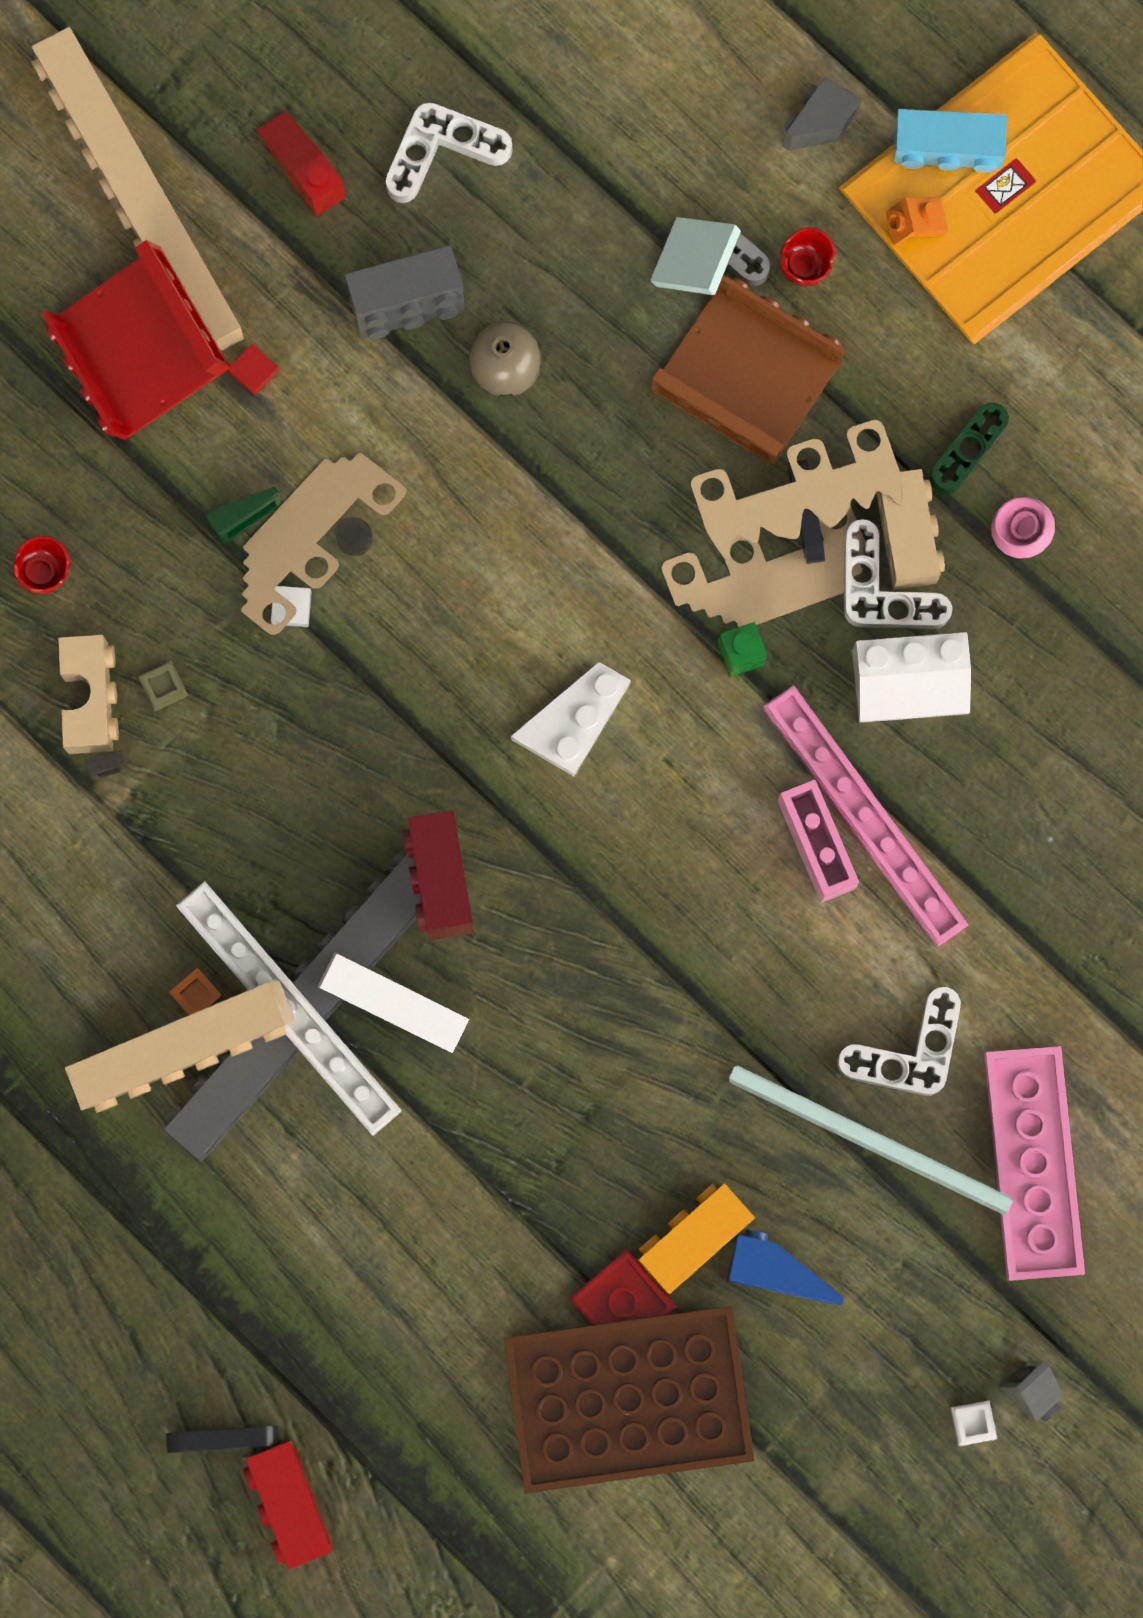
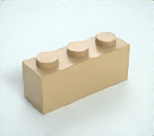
M922 469L900 472L901 506L896 504L890 495L887 496L879 491L876 492L893 590L936 584L941 575L940 572L945 571L942 550H936L934 537L938 536L936 515H930L928 502L932 501L931 484L929 480L923 479Z

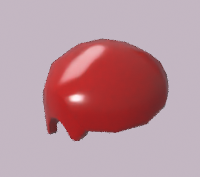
M816 227L800 228L788 237L780 250L779 263L782 274L788 281L800 287L816 286L832 271L833 259L836 253L835 245L827 233Z
M36 535L24 541L18 547L13 563V574L19 585L32 594H50L60 588L69 574L70 557L64 545L51 536Z

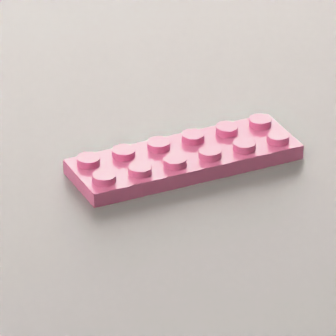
M1061 1046L985 1052L984 1058L997 1187L999 1192L1012 1197L1013 1200L1008 1212L1005 1215L1000 1213L1007 1281L1085 1275Z

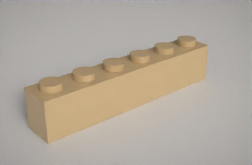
M280 981L267 982L65 1067L81 1110L95 1107L96 1113L118 1105L116 1098L128 1093L130 1099L152 1091L149 1084L162 1079L163 1084L166 1085L185 1077L183 1070L193 1065H196L198 1071L219 1063L217 1055L230 1051L233 1057L253 1049L251 1044L253 1040L264 1037L265 1042L280 1038L287 1034L285 1027L296 1023Z

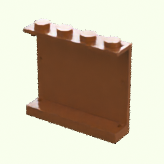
M723 275L715 295L711 297L665 368H659L653 377L651 391L771 466H774L841 364L845 349L841 347V343L835 337L829 334L821 335L811 329V325L804 318L798 315L790 316L780 310L779 304L770 297H759L749 291L748 285L736 277L730 279Z

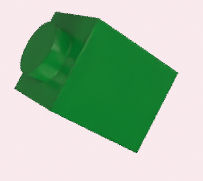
M755 621L719 635L717 645L730 678L765 665L768 655Z

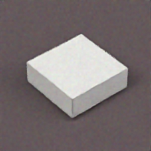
M276 586L274 590L296 607V615L286 626L309 627L311 588ZM272 603L271 623L274 625L280 623L286 615V610L280 603Z
M990 1400L950 1407L958 1446L997 1439Z

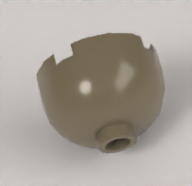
M502 321L488 325L477 334L471 344L469 363L472 376L482 389L492 395L512 394L513 396L523 393L534 384L540 374L541 354L537 341L526 328L517 323Z

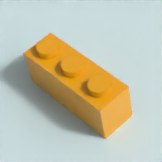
M725 1183L719 1189L714 1184L710 1185L696 1198L701 1205L689 1214L683 1209L668 1223L672 1230L666 1236L660 1239L655 1234L639 1248L643 1256L638 1262L667 1295L672 1293L755 1219Z

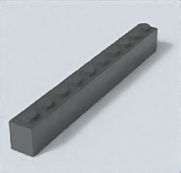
M405 848L391 863L394 867L392 872L385 879L379 876L369 887L366 893L370 897L360 907L355 904L344 915L342 922L345 925L336 935L330 932L317 947L320 953L311 963L307 960L304 961L292 975V978L295 980L294 986L325 1022L344 1001L317 987L334 952L371 970L417 918L415 904L422 903L421 894L414 895L409 867L416 866L415 857L408 858ZM287 1035L269 1042H265L264 1037L251 1041L253 1049L233 1057L230 1051L222 1053L218 1058L219 1063L217 1064L219 1068L211 1077L205 1074L197 1081L191 1089L194 1096L185 1106L179 1103L165 1119L169 1124L164 1130L202 1162L300 1051Z

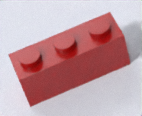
M293 1441L247 1458L246 1461L249 1467L244 1468L243 1472L250 1490L257 1489L262 1504L257 1505V1509L264 1527L271 1526L276 1541L271 1542V1546L278 1564L285 1563L287 1569L290 1570L333 1552V1545Z

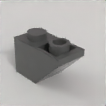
M825 76L818 87L814 84L810 87L802 101L805 106L799 115L793 112L785 123L782 130L786 133L783 147L793 150L839 141L858 114L861 99Z

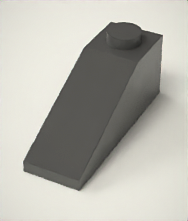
M1025 1361L999 1386L1030 1422H1037L1040 1418L1043 1422H1046L1061 1408L1057 1402L1064 1394L1050 1366L1045 1361Z

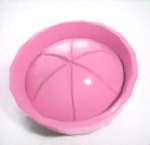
M1016 497L1005 502L995 512L991 523V535L996 546L1006 555L1015 558H1030L1041 553L1051 543L1055 532V520L1050 509L1040 500L1031 497Z

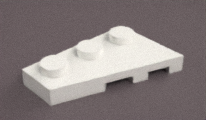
M598 662L511 736V740L570 775L575 776L631 684V680Z

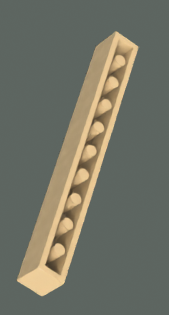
M70 26L31 46L36 57L35 60L31 61V64L40 81L47 79L53 88L48 91V94L58 111L63 108L66 111L69 119L64 122L74 140L81 138L86 149L81 152L91 170L98 168L103 177L98 182L108 200L115 198L120 207L115 212L125 230L132 228L137 239L132 241L134 246H138L145 240L161 246L221 351L243 340V333L238 321Z

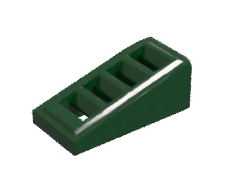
M272 487L207 511L203 515L208 526L220 542L227 544L282 505V500L278 490Z

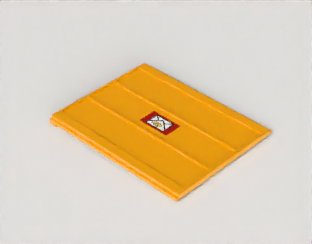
M1037 32L936 110L1007 115L1006 156L1001 169H996L992 172H978L971 167H959L957 170L947 171L933 165H923V167L916 169L905 168L902 164L893 163V144L839 187L843 195L973 345L1143 211V150L1041 35H1038ZM906 197H940L948 232L940 237H911L902 244H893L887 226L886 211Z

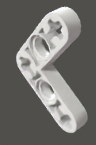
M434 103L422 104L414 112L387 174V192L391 199L396 202L406 203L413 200L419 192L438 145L490 165H503L510 159L512 154L511 137L502 129ZM430 115H434L437 124H431L429 128L424 127L423 119H428ZM449 120L450 123L447 126V134L442 135V126L446 127V121ZM465 126L472 130L473 136L467 142H458L453 137L454 130ZM482 133L483 142L480 141V148H475L479 141V134ZM496 141H501L502 149L504 150L498 149L496 154L491 153L488 144L494 145ZM412 145H420L426 150V155L419 161H413L406 156L407 149ZM406 167L411 170L408 175V185L410 188L404 187L402 191H398L394 181H402Z
M864 519L856 520L849 526L844 539V614L847 621L853 626L866 628L937 629L944 626L952 614L951 602L944 595L918 592H879V531L875 524ZM859 529L865 530L866 536H871V539L867 540L865 544L864 555L871 553L872 558L864 555L851 557V553L857 555L859 552V541L852 538V536L857 535ZM857 564L868 566L872 573L871 579L865 583L857 582L852 577V568ZM861 600L864 601L865 607L876 608L878 605L877 600H882L883 604L880 611L882 619H876L878 611H869L864 618H859L858 612L852 611L851 607H856L858 601ZM893 601H902L908 608L907 617L901 620L892 618L888 613V605ZM914 601L920 602L918 609H928L932 602H935L938 609L944 610V613H941L938 619L934 620L931 613L920 612L918 620H913L916 609Z
M940 987L934 989L927 996L915 1056L852 1044L845 1047L839 1053L837 1058L839 1072L850 1080L927 1096L938 1093L944 1087L947 1079L961 1008L958 994L948 987ZM942 995L947 996L949 1004H953V1008L947 1009L943 1015L942 1022H950L949 1028L942 1024H928L929 1018L935 1021L938 1017L939 1008L933 1005V1000H939ZM938 1031L944 1035L946 1045L942 1051L933 1052L928 1049L925 1044V1038L929 1032ZM853 1052L859 1053V1060L870 1063L872 1055L878 1056L879 1058L874 1066V1077L867 1075L870 1071V1068L861 1066L857 1068L856 1072L850 1071V1065L844 1063V1058L851 1057ZM888 1059L897 1061L902 1068L900 1078L895 1081L885 1079L881 1073L882 1063ZM909 1063L915 1064L912 1071L922 1074L926 1072L927 1068L933 1069L932 1074L938 1077V1083H932L929 1088H925L922 1079L911 1078V1085L905 1084L904 1082L909 1074Z

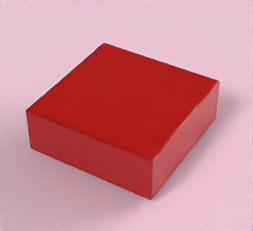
M251 344L230 365L231 368L227 370L234 379L255 396L279 372V367L255 345Z

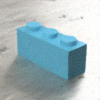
M898 109L895 121L893 163L902 164L903 167L910 169L921 168L923 165L938 166L939 169L947 171L957 170L959 167H971L978 172H992L996 169H1001L1006 156L1007 115Z

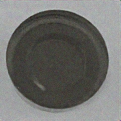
M348 518L341 522L336 530V541L340 550L349 556H360L366 553L373 543V534L369 524L360 518Z

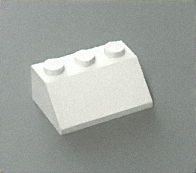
M967 632L856 641L852 650L859 723L970 713L971 663Z

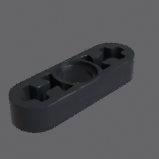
M807 459L797 461L802 469L809 470ZM788 462L790 483L796 482L790 462ZM804 509L800 537L806 564L824 562L825 553L819 518L811 510Z
M278 1425L166 1433L167 1453L279 1445Z

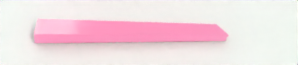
M794 685L763 706L764 711L935 946L939 947L966 928L969 924Z

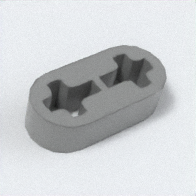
M740 233L733 249L737 255L732 252L726 270L748 286H759L768 277L770 269L769 259L759 248ZM742 259L750 265L758 262L760 264V274L755 271L751 274L746 273L748 265Z

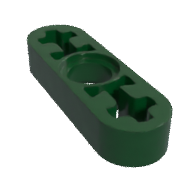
M993 402L982 405L935 464L931 472L930 481L937 492L952 494L958 491L1003 434L1008 425L1009 416L1007 410L1002 405ZM992 414L997 415L996 423L998 426L993 424L984 436L979 433L986 421L983 415L986 417H990ZM968 439L975 441L980 449L979 454L975 457L964 456L959 449L962 441ZM954 461L959 463L960 466L953 476L956 482L952 480L947 481V483L940 480L942 477L940 470L947 472L954 464Z

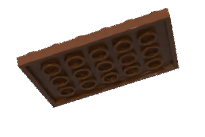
M733 1306L504 1337L524 1494L754 1461Z

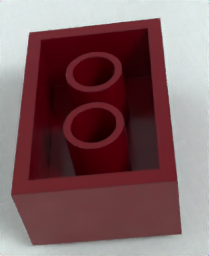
M454 810L408 818L410 828L403 829L402 831L407 857H415L416 866L409 867L413 893L414 895L421 894L422 903L415 904L420 932L427 931L430 941L474 933Z

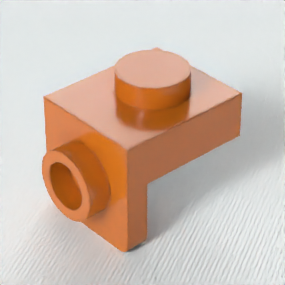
M906 197L886 211L887 226L893 244H902L911 237H940L948 232L940 197Z

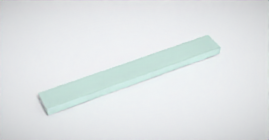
M738 1065L734 1067L729 1077V1083L998 1213L1005 1215L1012 1204V1197Z

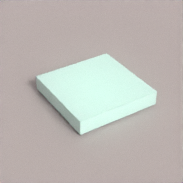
M676 217L650 281L656 287L715 295L741 230L735 224Z

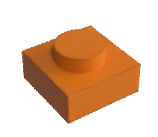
M198 967L169 992L188 1015L213 1006L223 998L222 994Z

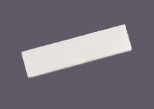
M335 952L317 986L453 1053L469 1021L468 1018Z

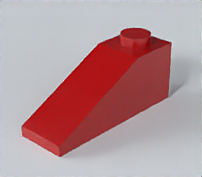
M287 111L256 130L259 137L316 217L346 198L342 179L322 151Z

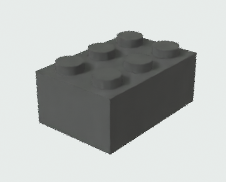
M451 245L345 274L349 301L361 339L365 337L379 339L387 336L390 330L401 327L407 330L415 329L422 326L426 320L437 317L440 320L450 319L460 313L459 311L465 310L463 283Z

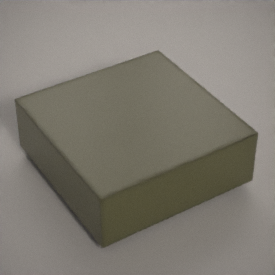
M172 660L138 676L155 711L188 696Z

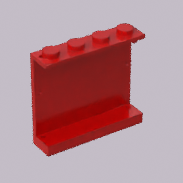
M148 240L135 247L140 258L59 315L47 310L42 312L48 324L45 326L47 334L62 348L65 354L62 358L66 367L71 373L77 375L82 383L80 391L89 404L95 406L100 415L97 418L99 425L107 435L124 440L133 436L231 368L161 246Z

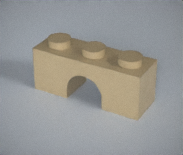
M104 635L58 638L60 675L65 682H85L90 685L91 689L89 700L84 706L74 710H62L63 748L68 754L113 751V740L119 739L117 718H111V704H117L116 683L110 682L109 668H115L114 646H108Z

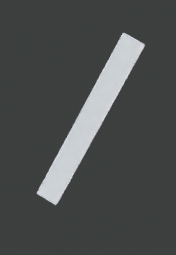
M205 881L176 905L247 990L267 982L280 981L296 1023L285 1027L286 1035L372 1136L402 1112Z

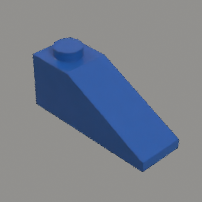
M746 1230L745 1236H736L727 1278L728 1282L837 1306L842 1305L843 1296L777 1243L767 1241L769 1234Z

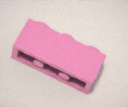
M816 780L782 792L778 798V804L820 903L855 890L859 880Z

